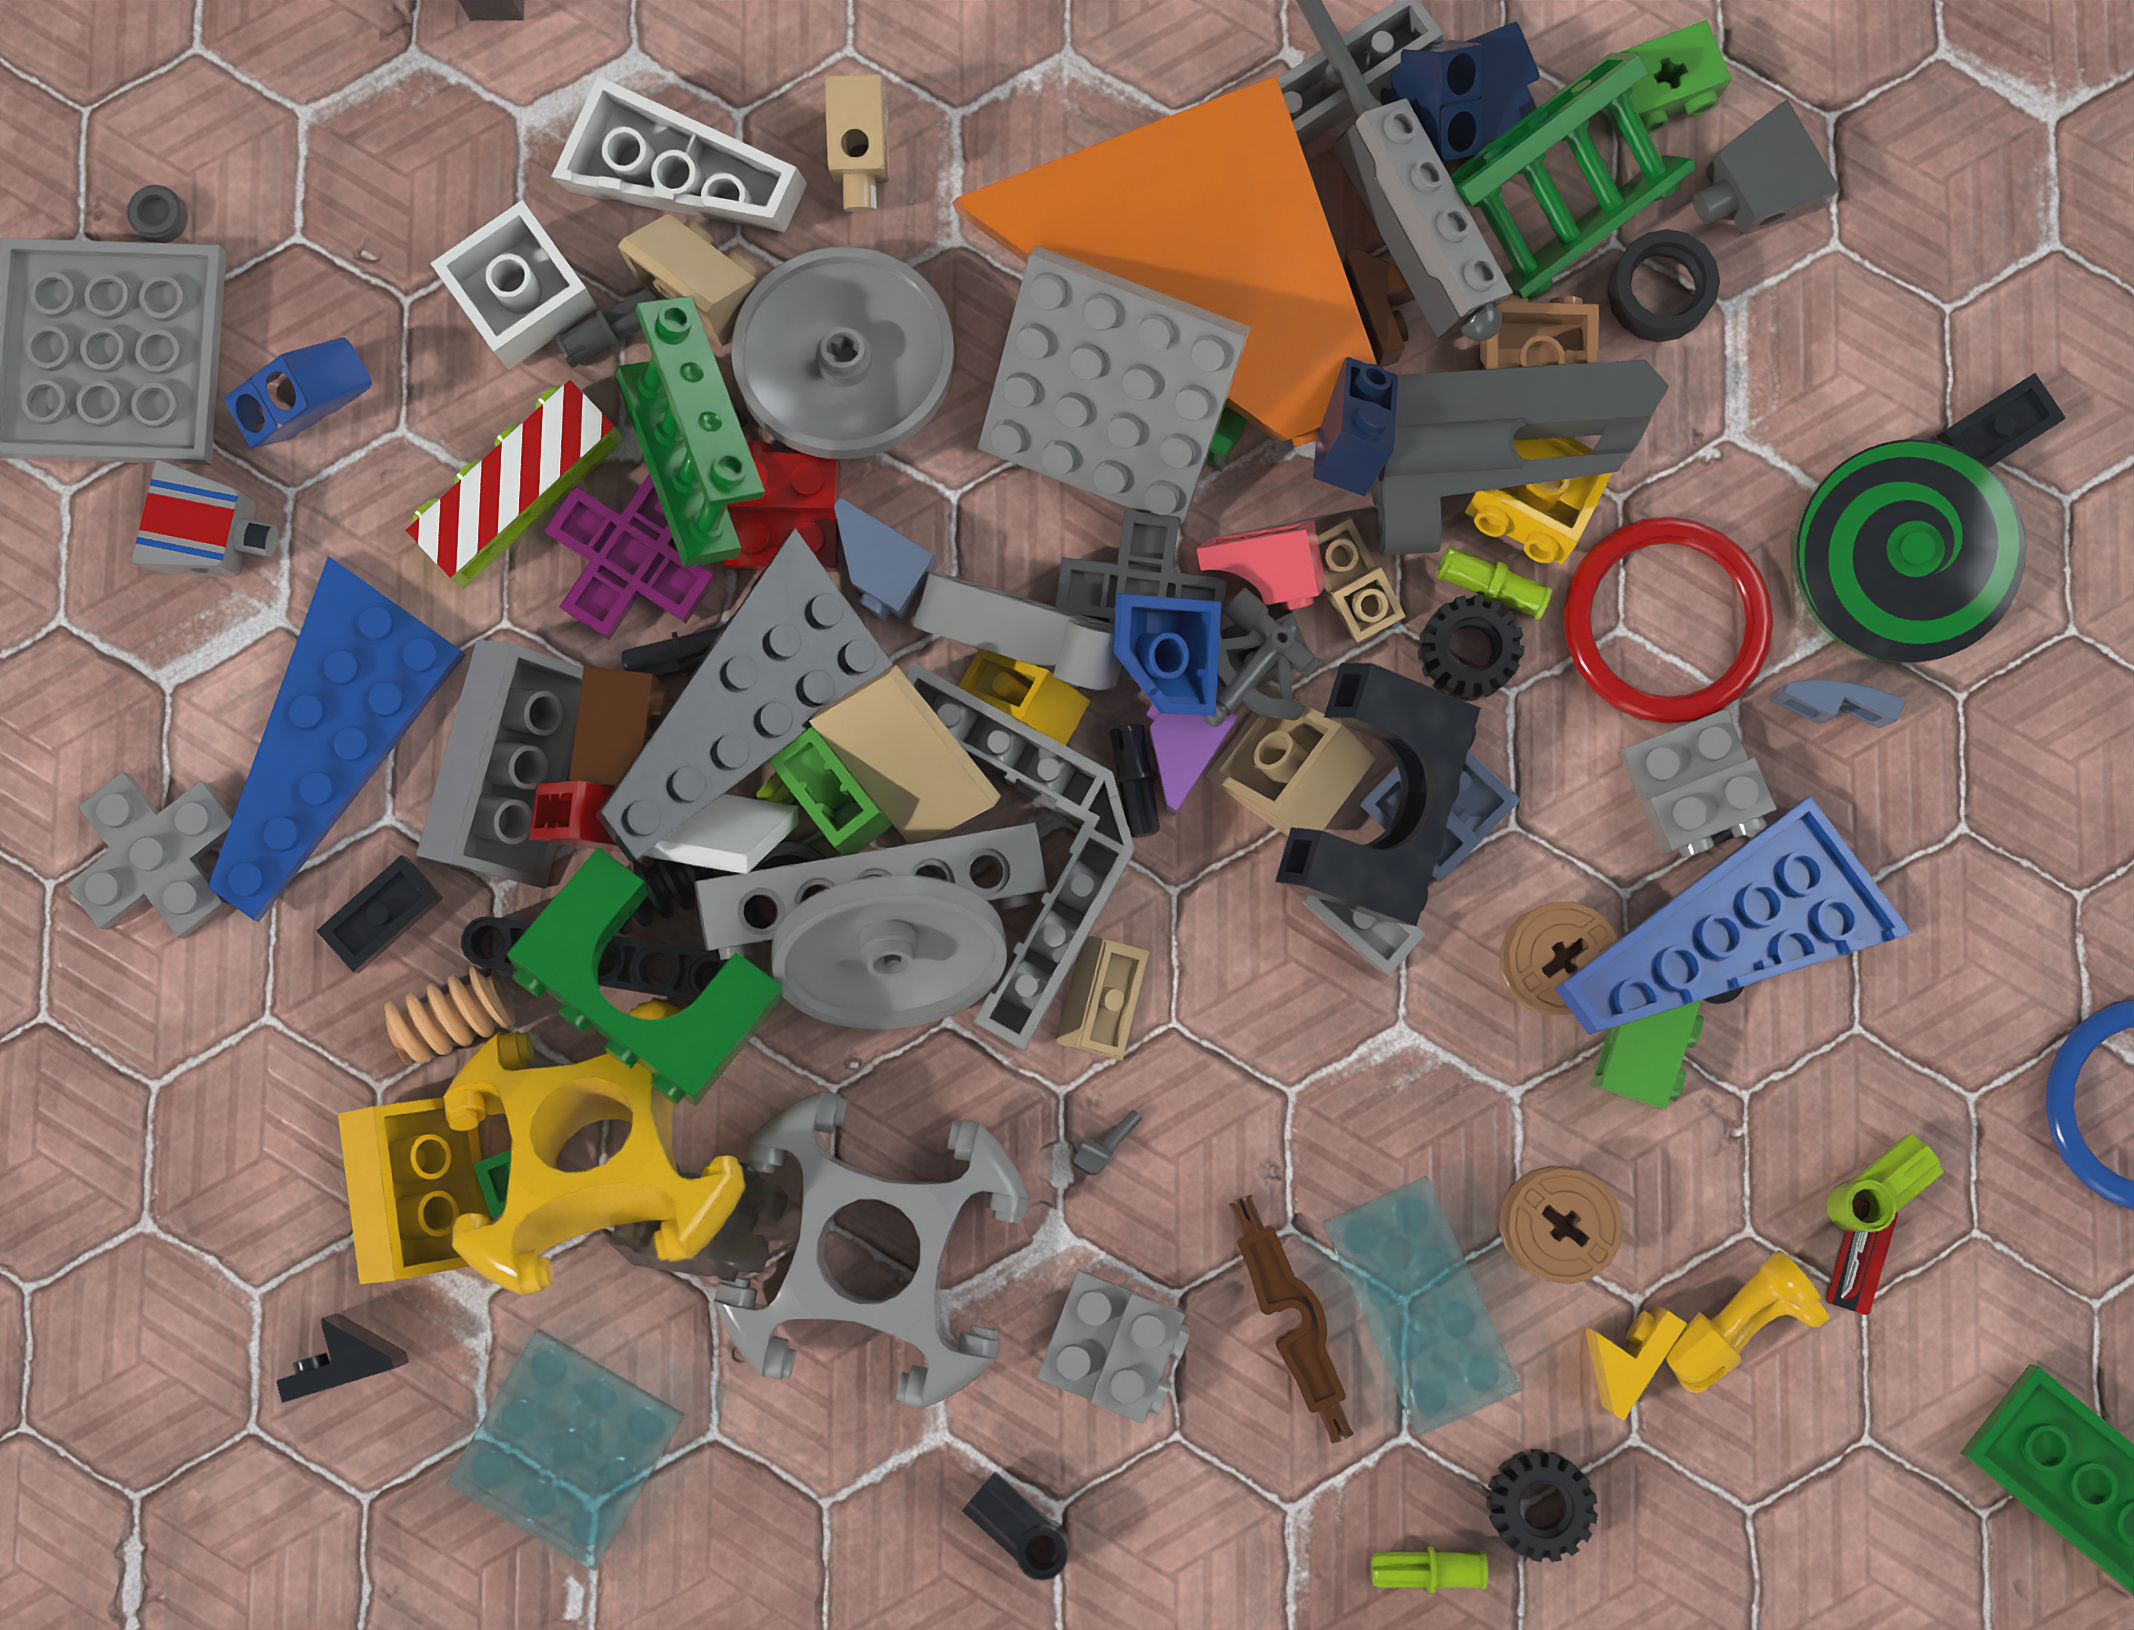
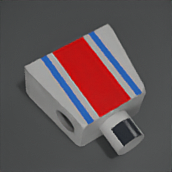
M156 460L131 563L157 575L236 577L241 572L245 552L266 557L273 555L278 541V528L275 524L253 520L256 503L242 492L164 461Z

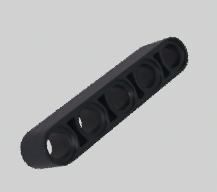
M492 916L479 917L472 920L465 927L461 937V948L465 957L475 965L515 973L517 969L511 963L507 953L533 923ZM498 928L504 936V947L497 956L489 959L483 953L481 942L483 936L489 930ZM613 936L607 945L615 952L616 964L609 974L598 976V982L601 987L695 1001L704 991L701 984L703 971L714 963H721L724 966L729 959L720 960V954L711 951ZM665 954L671 961L672 973L665 983L655 986L646 975V967L653 957Z

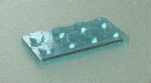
M1422 1177L1322 1221L1417 1437L1523 1391L1428 1177Z

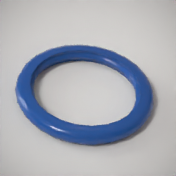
M2134 999L2118 1001L2092 1013L2071 1031L2057 1051L2048 1076L2046 1112L2050 1133L2063 1161L2081 1183L2103 1199L2134 1210V1181L2116 1174L2097 1159L2087 1147L2080 1133L2074 1110L2075 1085L2081 1068L2092 1051L2108 1037L2125 1029L2134 1028Z

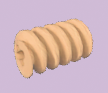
M470 966V984L466 986L455 974L448 975L449 993L445 995L434 983L427 984L428 1002L424 1004L410 991L405 996L407 1011L401 1012L391 1000L385 1002L386 1026L398 1055L407 1066H411L412 1059L419 1064L429 1062L432 1058L433 1050L440 1055L449 1054L453 1049V1041H456L461 1046L472 1044L474 1030L482 1037L493 1035L495 1021L503 1028L514 1026L516 1019L513 1005L507 989L496 970L492 969L491 975L485 977L477 966Z

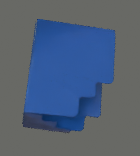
M340 337L279 355L223 398L250 448H257L292 439L303 430L317 424L325 416L340 410L366 392L372 385V379L349 340L345 337ZM282 373L291 380L296 393L295 404L290 410L278 408L271 401L267 392V384L275 381ZM260 406L262 407V409H263V411H264L265 417H264V416L261 414V412L259 411V407H260ZM265 423L263 429L258 432L256 429L257 425Z

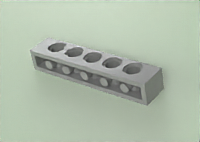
M1036 823L748 872L747 874L696 881L694 887L705 950L719 949L720 960L731 958L736 951L742 956L755 954L753 942L773 939L781 922L794 908L801 904L802 894L810 886H820L827 890L843 883L864 879L866 876H915L916 872L923 866L935 869L942 881L966 888L985 901L999 899L1000 909L1034 904L1032 893L1048 890ZM977 857L989 859L996 870L994 882L986 889L975 885L970 877V866ZM755 895L768 898L775 910L773 921L763 929L750 926L744 917V906L748 899Z

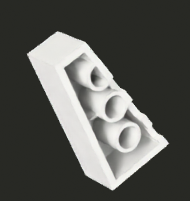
M597 76L551 176L570 193L784 233L808 184L797 167L600 76Z

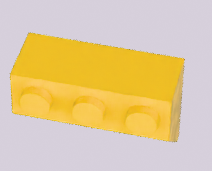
M444 1097L372 1106L338 1113L359 1284L396 1281L471 1267L453 1248L452 1240L455 1220L459 1216L478 1213L483 1215L485 1219L490 1220L488 1206L473 1163L482 1160L478 1127L476 1126L467 1131H457L450 1128L449 1122L446 1120Z

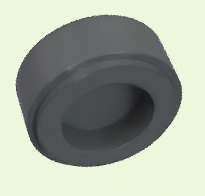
M146 186L138 190L128 204L127 216L130 225L140 236L151 243H169L177 239L187 226L188 211L186 205L171 189L165 186Z

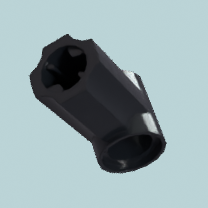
M995 1471L967 1503L962 1512L1018 1562V1566L1025 1575L1033 1580L1041 1581L1055 1578L1064 1569L1070 1555L1071 1541L1068 1532L1063 1525L1046 1517ZM1039 1535L1049 1536L1054 1539L1059 1547V1557L1047 1564L1039 1563L1029 1553V1541Z

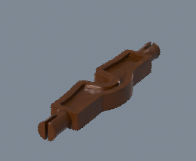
M1247 1195L1241 1199L1249 1215V1220L1246 1219L1238 1199L1229 1203V1206L1243 1234L1242 1237L1237 1239V1244L1249 1270L1258 1305L1265 1315L1281 1312L1288 1308H1295L1301 1312L1302 1318L1299 1325L1294 1329L1288 1330L1284 1335L1278 1336L1275 1344L1296 1380L1308 1410L1311 1413L1319 1411L1331 1439L1330 1442L1332 1444L1340 1442L1342 1440L1333 1419L1336 1418L1345 1439L1354 1435V1432L1351 1430L1340 1405V1402L1346 1398L1345 1391L1325 1347L1327 1323L1323 1308L1311 1288L1294 1275L1275 1229L1271 1225L1263 1226L1252 1200V1195Z

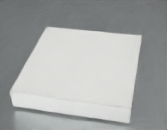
M722 794L644 853V855L747 874L799 824L798 806Z

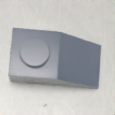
M839 497L834 505L850 580L855 592L861 596L857 603L882 620H886L888 615L891 614L903 621L923 589L927 572H934L937 568L935 555Z

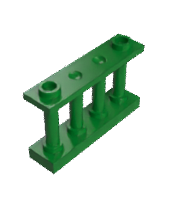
M1609 53L1449 174L1464 204L1480 207L1514 268L1504 277L1513 291L1512 294L1519 295L1521 299L1526 297L1532 298L1543 293L1551 286L1553 282L1552 277L1652 201H1659L1673 194L1679 189L1681 185L1680 180L1696 169L1692 159L1666 155L1660 157L1630 98L1633 92L1631 86L1648 74L1639 54ZM1602 108H1610L1642 172L1619 189H1617L1586 130L1589 126L1588 119ZM1558 141H1566L1599 202L1596 207L1576 222L1543 163L1546 158L1544 152ZM1523 173L1556 234L1554 239L1533 255L1499 196L1502 191L1501 185L1515 174Z
M692 296L637 303L636 313L652 355L650 361L620 365L615 378L683 567L688 568L735 559L740 552L741 546L730 519L727 505L729 503L762 498L765 491Z

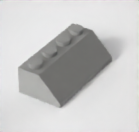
M476 640L416 856L546 889L558 844L529 840L536 785L570 781L569 776L583 676L582 667L513 643Z

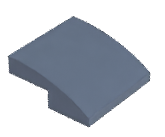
M1470 749L1468 750L1459 780L1460 791L1457 799L1452 804L1445 828L1444 846L1436 859L1432 876L1439 882L1521 800ZM1398 766L1359 804L1385 830L1393 821L1400 803L1401 778Z

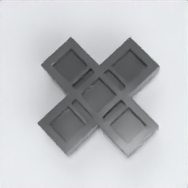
M1125 510L1117 564L1062 557L1055 607L1115 625L1116 594L1221 602V631L1227 579L1172 572L1179 517ZM1122 664L1119 679L1135 681Z

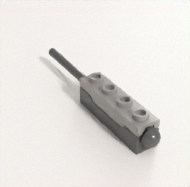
M1296 0L1359 117L1356 123L1348 129L1333 148L1434 334L1439 339L1461 330L1466 337L1474 341L1491 339L1498 333L1502 325V312L1500 308L1496 307L1511 295L1513 291L1410 103L1405 98L1382 106L1381 102L1373 97L1322 0Z

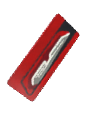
M1857 1198L1854 1201L1852 1211L1860 1221H1864L1869 1215L1870 1204L1867 1200ZM1898 1211L1895 1213L1894 1219L1889 1226L1880 1231L1845 1232L1826 1297L1828 1303L1864 1315L1870 1313L1898 1218Z

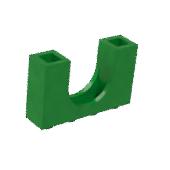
M598 846L507 953L511 963L517 969L512 978L537 998H540L546 991L563 1004L558 1013L585 1034L590 1027H593L609 1040L604 1049L624 1066L632 1069L638 1062L655 1075L650 1084L668 1100L678 1105L685 1098L696 1107L782 1001L783 988L736 951L702 994L689 1007L675 1015L660 1019H642L627 1015L615 1008L603 996L599 988L598 969L600 959L607 944L644 901L648 893L645 882Z

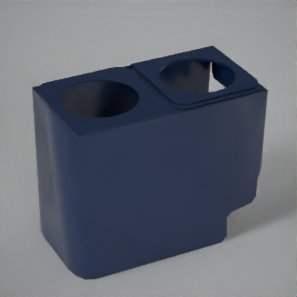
M1517 21L1465 41L1482 44V149L1537 109L1527 84L1538 81L1540 73ZM1474 155L1466 156L1467 160L1472 158Z
M1437 39L1434 40V42H1437L1435 46H1432L1435 49L1430 51L1403 49L1401 52V69L1391 73V89L1383 88L1381 90L1382 106L1407 98L1441 162L1476 155L1482 150V44Z

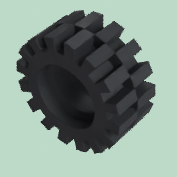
M1464 595L1456 597L1449 604L1446 602L1432 615L1419 638L1421 647L1418 649V660H1423L1424 666L1421 670L1425 678L1430 676L1433 679L1434 683L1432 686L1436 690L1444 689L1449 692L1448 695L1456 698L1460 696L1467 697V701L1477 700L1481 696L1488 697L1494 694L1510 680L1520 667L1518 663L1520 658L1524 656L1525 647L1520 646V639L1524 635L1521 627H1515L1513 621L1516 617L1511 610L1506 614L1500 609L1501 602L1493 599L1490 604L1484 602L1483 595H1474L1472 599H1466ZM1463 628H1475L1482 631L1488 637L1492 651L1487 664L1479 668L1469 669L1459 665L1453 659L1450 652V640L1456 631Z
M1531 1449L1532 1453L1526 1455L1521 1451L1512 1455L1515 1459L1509 1464L1504 1461L1497 1468L1501 1471L1497 1479L1491 1477L1488 1485L1492 1490L1491 1497L1486 1496V1506L1491 1512L1489 1519L1492 1526L1499 1533V1536L1519 1555L1523 1556L1524 1554L1532 1561L1542 1562V1558H1548L1551 1562L1562 1561L1561 1554L1568 1552L1573 1556L1580 1551L1576 1545L1582 1539L1588 1542L1593 1535L1588 1529L1591 1523L1597 1524L1598 1514L1593 1510V1504H1598L1596 1493L1590 1489L1589 1485L1591 1482L1587 1476L1563 1456L1552 1451L1551 1454L1546 1453L1542 1449ZM1538 1483H1547L1555 1486L1563 1499V1510L1556 1522L1546 1527H1535L1528 1524L1522 1517L1520 1510L1523 1494L1529 1487Z

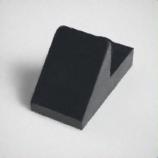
M336 1313L321 1318V1325L331 1363L329 1362L327 1352L293 1362L295 1374L276 1380L281 1401L284 1403L395 1369L409 1363L406 1351Z

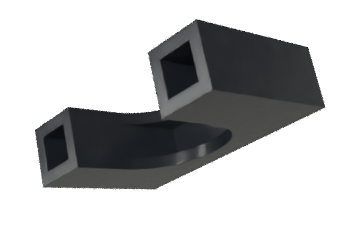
M1340 663L1324 718L1372 736L1386 746L1394 757L1400 773L1401 797L1399 807L1393 821L1385 832L1375 840L1364 845L1323 830L1291 827L1275 882L1382 921L1417 926L1420 914L1428 900V886L1436 859L1444 846L1445 828L1452 804L1457 799L1460 791L1459 780L1468 750L1475 740V726L1481 708L1373 663Z

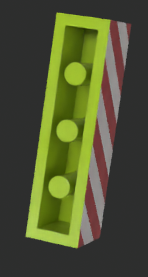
M570 379L562 387L557 385L548 389L536 402V411L523 423H514L504 429L494 442L495 448L480 462L475 460L465 465L453 480L455 485L440 499L433 498L425 502L413 515L412 520L414 523L405 530L449 578L463 589L625 441L612 422Z

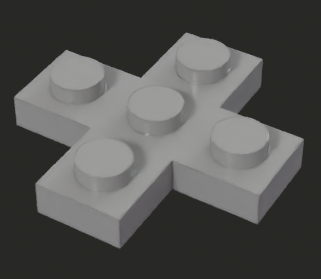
M122 772L78 806L110 848V851L66 884V886L99 929L108 930L149 899L178 938L186 939L230 904L208 888L211 879L197 862L198 859L226 838L233 819L231 812L208 783L198 782L159 812L132 775Z

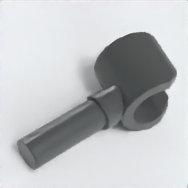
M1132 1109L1107 1135L1102 1145L1086 1137L1072 1160L1073 1166L1089 1175L1100 1173L1107 1165L1113 1152L1117 1149L1118 1144L1138 1125L1142 1117Z

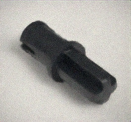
M725 624L683 636H678L677 631L671 632L672 638L625 649L621 657L624 671L650 673L656 677L681 670L682 676L687 675V669L697 667L708 651V645L714 642Z
M1142 724L1120 726L1121 732H1119V728H1113L1109 731V735L1112 741L1118 776L1115 782L1117 788L1121 790L1125 819L1131 837L1142 838L1152 836L1160 829L1153 782L1157 781L1158 777L1157 773L1151 772L1145 738V726Z

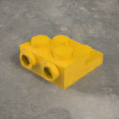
M1571 437L1514 440L1515 449L1522 459L1589 455L1593 450ZM1612 473L1478 491L1474 493L1464 513L1474 518L1476 527L1482 533L1493 537L1505 534L1524 544L1525 553L1534 561L1540 563L1555 561L1563 565L1577 545Z

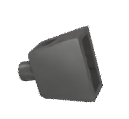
M1787 99L1715 155L1706 168L1707 177L1712 185L1693 195V205L1697 215L1705 224H1710L1730 214L1738 230L1743 234H1750L1819 211L1828 204L1840 190V187Z

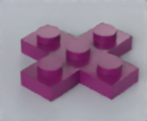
M650 473L621 515L577 486H574L544 531L549 537L589 562L559 607L608 640L611 639L639 595L686 624L716 580L714 574L700 565L688 568L683 567L678 551L672 548L675 542Z

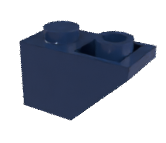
M1346 357L1341 366L1316 438L1314 479L1362 496L1366 495L1394 451L1398 375L1388 372L1380 366L1366 364Z

